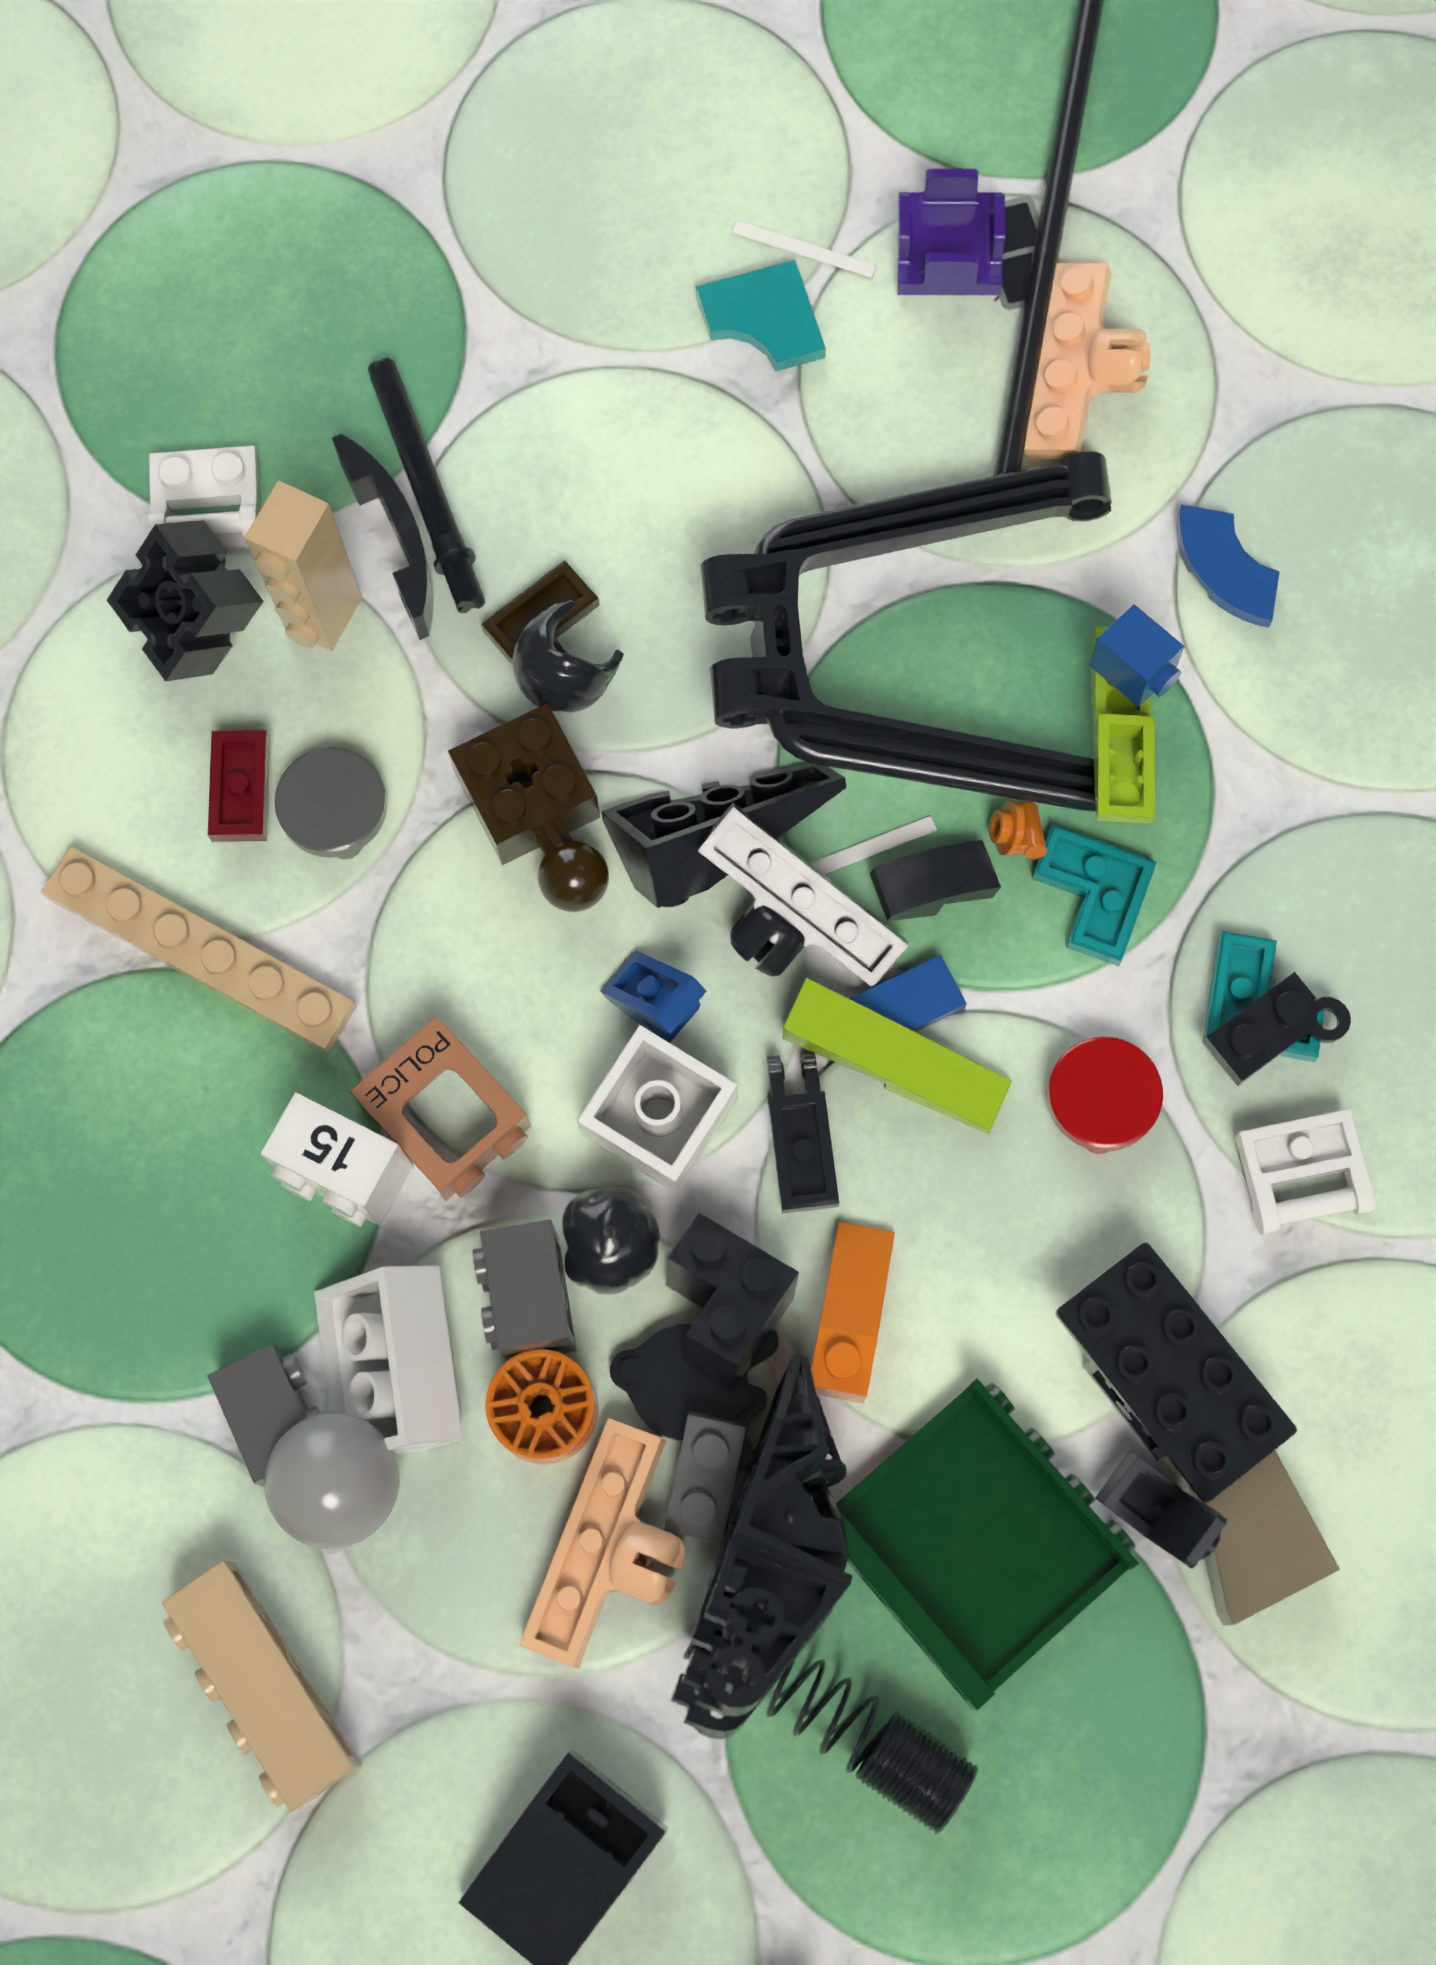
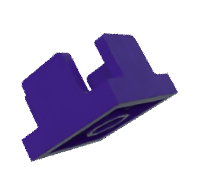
M977 169L926 170L925 190L923 192H899L897 295H1001L1002 260L1005 244V194H1002V192H978Z

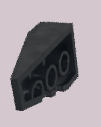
M805 763L756 773L750 778V785L741 787L736 785L720 786L719 781L701 784L703 793L701 795L671 800L669 791H665L601 811L603 823L634 889L657 908L675 907L687 902L690 896L709 890L728 876V874L698 852L697 845L732 803L779 838L846 789L847 786L845 777L830 767Z

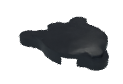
M691 1324L667 1327L655 1333L637 1348L621 1351L611 1362L610 1377L617 1387L627 1393L637 1414L646 1423L648 1428L662 1437L682 1442L689 1410L745 1422L748 1426L750 1421L765 1408L767 1394L761 1387L750 1384L747 1380V1374L751 1369L770 1358L777 1351L779 1340L775 1330L772 1331L733 1391L683 1361L685 1338L692 1326ZM747 1426L737 1471H742L749 1466L754 1452L747 1434Z

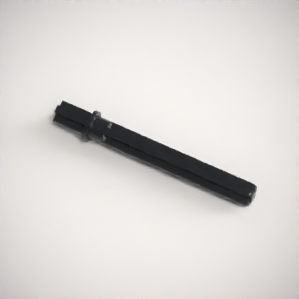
M391 358L374 361L368 367L370 379L431 538L432 548L436 556L433 564L435 571L445 576L459 613H467L471 608L479 609L485 604V600L472 566L476 560L473 549L466 547L463 536L458 530L395 361Z

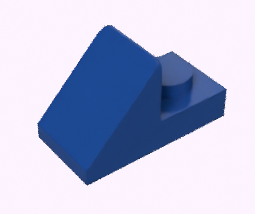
M635 950L600 992L637 1024L670 1043L699 1010V1000L707 991L695 977Z

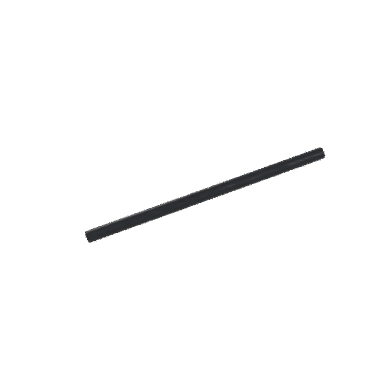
M1104 0L1078 1L993 476L1020 471L1022 467L1055 269L1060 253Z

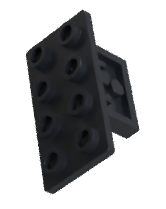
M1142 1243L1056 1310L1055 1315L1090 1359L1083 1366L1086 1372L1156 1460L1167 1457L1202 1502L1212 1501L1296 1434L1297 1427L1150 1244Z

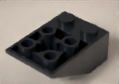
M571 1750L527 1806L458 1903L532 1965H568L665 1835L668 1826L577 1752Z

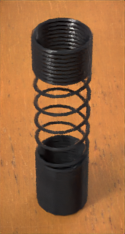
M723 1638L724 1642L731 1645L732 1641ZM690 1643L683 1658L689 1661L694 1648L708 1654L709 1650ZM824 1659L813 1663L775 1706L793 1667L794 1660L779 1680L767 1708V1718L775 1716L805 1680L819 1667L814 1683L793 1728V1736L800 1735L833 1696L846 1684L841 1701L821 1743L820 1755L827 1753L862 1711L873 1702L864 1729L848 1761L847 1773L853 1772L861 1763L856 1773L857 1780L861 1779L862 1784L866 1783L867 1787H872V1791L877 1790V1794H882L883 1798L887 1797L888 1802L892 1801L893 1805H898V1809L903 1808V1813L908 1812V1816L913 1815L914 1820L918 1819L919 1823L924 1824V1827L929 1826V1831L934 1830V1834L940 1833L956 1813L971 1788L978 1773L977 1765H972V1761L967 1762V1758H962L961 1754L957 1755L956 1750L952 1751L951 1747H946V1743L941 1744V1740H936L935 1736L931 1737L930 1733H926L925 1729L921 1730L920 1726L915 1725V1722L911 1723L910 1718L905 1719V1715L900 1716V1712H895L891 1716L889 1721L858 1756L878 1710V1697L875 1695L867 1698L831 1738L851 1692V1678H844L835 1685L803 1722L819 1687L826 1665Z

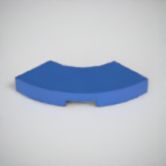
M1180 505L1177 514V539L1180 553L1188 572L1193 573L1202 587L1210 594L1209 599L1217 606L1241 620L1269 628L1273 620L1280 571L1259 564L1244 551L1235 534L1233 513Z

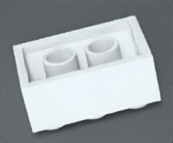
M383 1266L315 1291L314 1296L329 1413H346L368 1421L386 1437L384 1441L387 1449L394 1451L395 1455L426 1451L462 1441L461 1409L458 1404L453 1368V1351L449 1340L445 1294L442 1288L440 1267Z

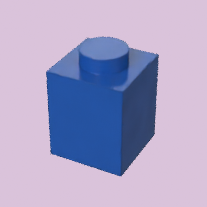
M1134 604L1097 638L1089 666L1139 707L1153 693L1158 697L1164 695L1177 681L1181 674L1177 666L1184 645Z

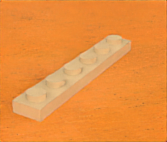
M72 846L69 847L41 890L46 899L327 1054L357 1007L355 1002Z

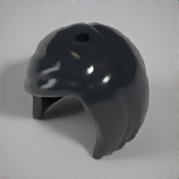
M571 600L556 603L531 619L521 631L516 641L512 658L515 679L525 697L538 707L548 703L551 710L556 712H578L587 709L597 702L615 676L624 656V653L620 650H615L608 662L593 664L570 655L563 649L556 638L555 628L559 621L574 607L575 603Z
M620 1185L591 1188L578 1194L566 1206L562 1219L563 1234L568 1246L564 1266L565 1272L572 1282L579 1286L587 1287L598 1294L611 1295L621 1293L635 1286L651 1273L659 1255V1226L651 1209L645 1206L642 1197L634 1190ZM611 1228L613 1230V1237H606L603 1233L604 1229Z

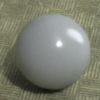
M337 1412L310 1416L287 1430L274 1446L268 1458L264 1476L266 1501L272 1516L279 1526L297 1541L321 1549H339L352 1546L374 1534L391 1514L397 1500L400 1485L397 1458L394 1451L388 1450L384 1441L386 1437L368 1421L354 1415Z

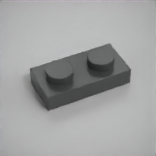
M689 1410L664 1531L722 1543L747 1423Z

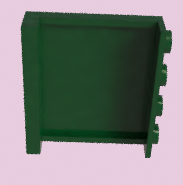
M978 1378L836 1503L844 1519L849 1552L848 1564L969 1707L977 1711L995 1695L994 1691L1086 1607L1127 1570H1132L1139 1564L1130 1553L1136 1545L1129 1535L1114 1520L1111 1519L1105 1524L1090 1507L1095 1498L1087 1487L1072 1473L1064 1478L1049 1461L1055 1453L1044 1438L1033 1428L1024 1432L1009 1415L1015 1408L1008 1397L994 1383L991 1382L985 1387Z

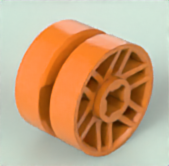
M546 1349L529 1350L510 1358L497 1370L486 1394V1416L493 1434L511 1453L530 1463L547 1465L571 1458L587 1444L596 1427L598 1401L591 1382L583 1369L575 1361L556 1351ZM546 1397L550 1398L554 1406L552 1413L548 1412L537 1418L532 1410L533 1402L537 1403Z

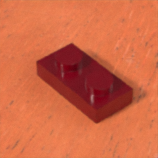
M267 730L212 731L207 835L212 842L267 841L270 736Z

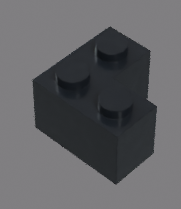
M698 1213L668 1256L665 1285L704 1308L686 1334L683 1361L733 1391L793 1301L799 1272L701 1213Z

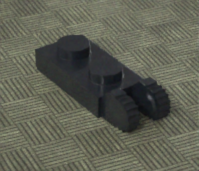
M812 1051L802 1052V1059L800 1060L801 1076L805 1082L806 1093L786 1096L783 1083L785 1081L784 1065L780 1061V1055L768 1056L767 1068L771 1097L768 1098V1108L781 1212L784 1214L839 1207L825 1091H820L815 1053Z

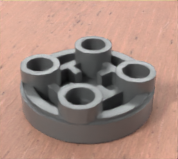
M321 748L299 757L285 770L279 780L275 793V811L285 834L301 850L320 857H337L343 860L351 859L357 856L362 848L381 829L387 812V792L379 773L363 756L343 748Z

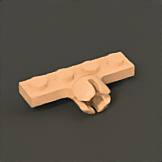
M1108 263L1056 264L1024 446L1028 460H1062L1071 454L1081 452L1089 404L1092 398L1100 393H1136L1144 389L1148 375H1140L1141 372L1149 370L1150 347L1149 343L1146 342V333L1142 329H1106L1103 327L1111 279Z
M607 1419L519 1646L579 1669L604 1602L611 1592L620 1591L650 1604H659L668 1598L677 1582L648 1570L653 1559L682 1570L685 1545L678 1536L648 1525L640 1519L641 1506L666 1444L664 1439L613 1419Z

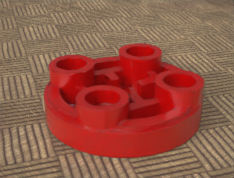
M1102 1036L1080 1041L1063 1053L1051 1072L1045 1096L1053 1121L1067 1138L1092 1153L1105 1154L1109 1151L1127 1148L1141 1140L1149 1132L1161 1112L1163 1085L1155 1064L1144 1051L1128 1041Z

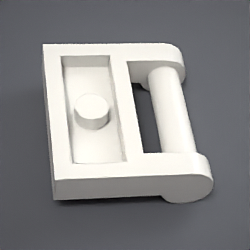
M255 446L149 454V533L155 524L204 520L214 535L242 533L243 537L246 536L261 510L259 455ZM241 505L239 511L171 516V510Z
M1351 1109L1245 1130L1235 1136L1253 1203L1254 1221L1261 1235L1279 1232L1280 1225L1351 1210L1355 1215L1375 1211V1196ZM1344 1172L1347 1188L1277 1203L1275 1201L1272 1190L1273 1186Z

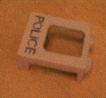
M437 1016L350 1090L357 1103L395 1143L399 1144L405 1155L432 1183L445 1201L449 1200L455 1193L461 1198L478 1186L485 1177L482 1169L498 1155L502 1159H506L514 1154L528 1139L525 1131L531 1127L529 1118L524 1110ZM445 1071L456 1072L497 1117L495 1128L459 1160L453 1163L445 1162L403 1115L405 1105Z

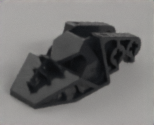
M795 1352L777 1386L751 1462L745 1473L690 1643L708 1649L709 1654L694 1648L685 1673H680L671 1696V1702L687 1708L683 1723L693 1726L700 1734L712 1739L730 1737L742 1728L827 1619L833 1607L850 1586L853 1578L852 1575L844 1572L849 1558L844 1519L828 1489L846 1477V1464L841 1461L820 1399L816 1395L809 1359ZM829 1454L832 1459H826L827 1455ZM723 1638L732 1641L731 1645L724 1642ZM711 1711L722 1714V1718L719 1719L710 1715Z

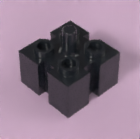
M204 520L155 524L135 554L142 567L140 569L125 570L106 600L129 632L142 631L148 639L142 650L165 682L214 674L233 646L230 642V633L244 631L264 602L240 569L227 570L225 568V556L228 552Z

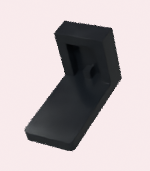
M1130 1450L1095 1497L1097 1501L1142 1536L1191 1569L1215 1550L1220 1541L1221 1530L1227 1523V1518L1181 1490Z

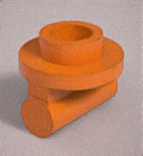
M1007 800L1000 810H996L993 813L989 825V836L991 842L996 844L999 854L1013 856L1016 853L1024 854L1029 859H1039L1047 853L1039 810L1036 804L1030 802L1021 804L1019 801Z

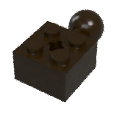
M546 703L448 750L454 772L501 864L504 865L540 847L544 857L538 869V884L545 899L554 907L567 912H581L596 905L608 888L609 869L602 854L593 846L585 842L573 841L570 832L601 818L598 799L549 704ZM532 780L533 785L524 789L519 782Z

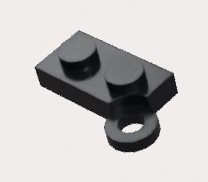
M1293 972L1207 1035L1202 1042L1235 1084L1239 1086L1307 1035L1322 1043H1333L1340 1040L1349 1030L1351 1017L1346 1005L1338 999L1321 997L1315 1000L1316 997L1296 972ZM1321 1011L1332 1012L1337 1019L1336 1028L1330 1030L1322 1028L1317 1021L1318 1013Z

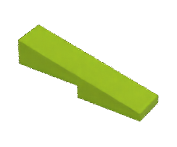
M1095 627L1090 645V661L1097 638L1109 627ZM1090 667L1096 821L1153 824L1155 819L1154 716H1151V696L1137 707Z
M808 978L805 979L783 1027V1040L886 1084L885 1089L987 1134L992 1129L1012 1082Z

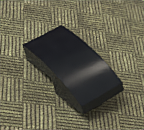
M983 840L963 842L922 851L875 867L870 872V877L887 922L935 916L944 904L990 899L1001 888Z

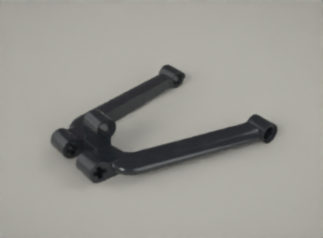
M1093 451L1078 452L1063 458L1059 464L1034 467L790 519L768 530L757 544L754 554H723L704 560L700 567L705 620L711 624L722 626L736 625L746 621H754L755 623L750 637L752 657L728 658L720 660L710 667L715 724L719 727L731 729L768 724L774 738L784 750L796 758L817 765L1096 812L1094 759L834 708L820 702L811 690L803 658L798 611L799 576L802 573L818 568L1051 517H1066L1069 520L1080 522L1104 517L1111 512L1112 503L1105 456Z

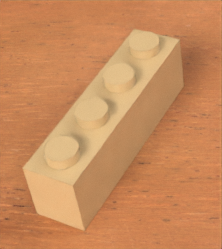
M278 480L244 538L254 558V564L265 583V589L269 592L275 605V611L283 623L286 635L305 647L313 648L315 644H318L333 651L363 597L329 503Z
M222 1560L161 1602L169 1614V1617L163 1620L169 1636L180 1650L184 1651L188 1647L190 1648L201 1668L195 1671L198 1683L211 1701L222 1700L233 1718L227 1723L230 1735L244 1754H248L251 1751L254 1752L265 1772L259 1775L261 1785L277 1807L285 1803L290 1812L301 1809L361 1766L360 1761L235 1562Z

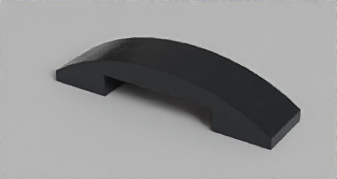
M343 434L334 436L332 441L339 462L359 506L379 498L409 566L392 574L399 596L419 640L424 639L430 635L432 625L433 585L430 567L413 513L395 481L369 452Z

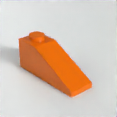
M838 1222L811 1365L816 1395L864 1404L867 1398L895 1232Z

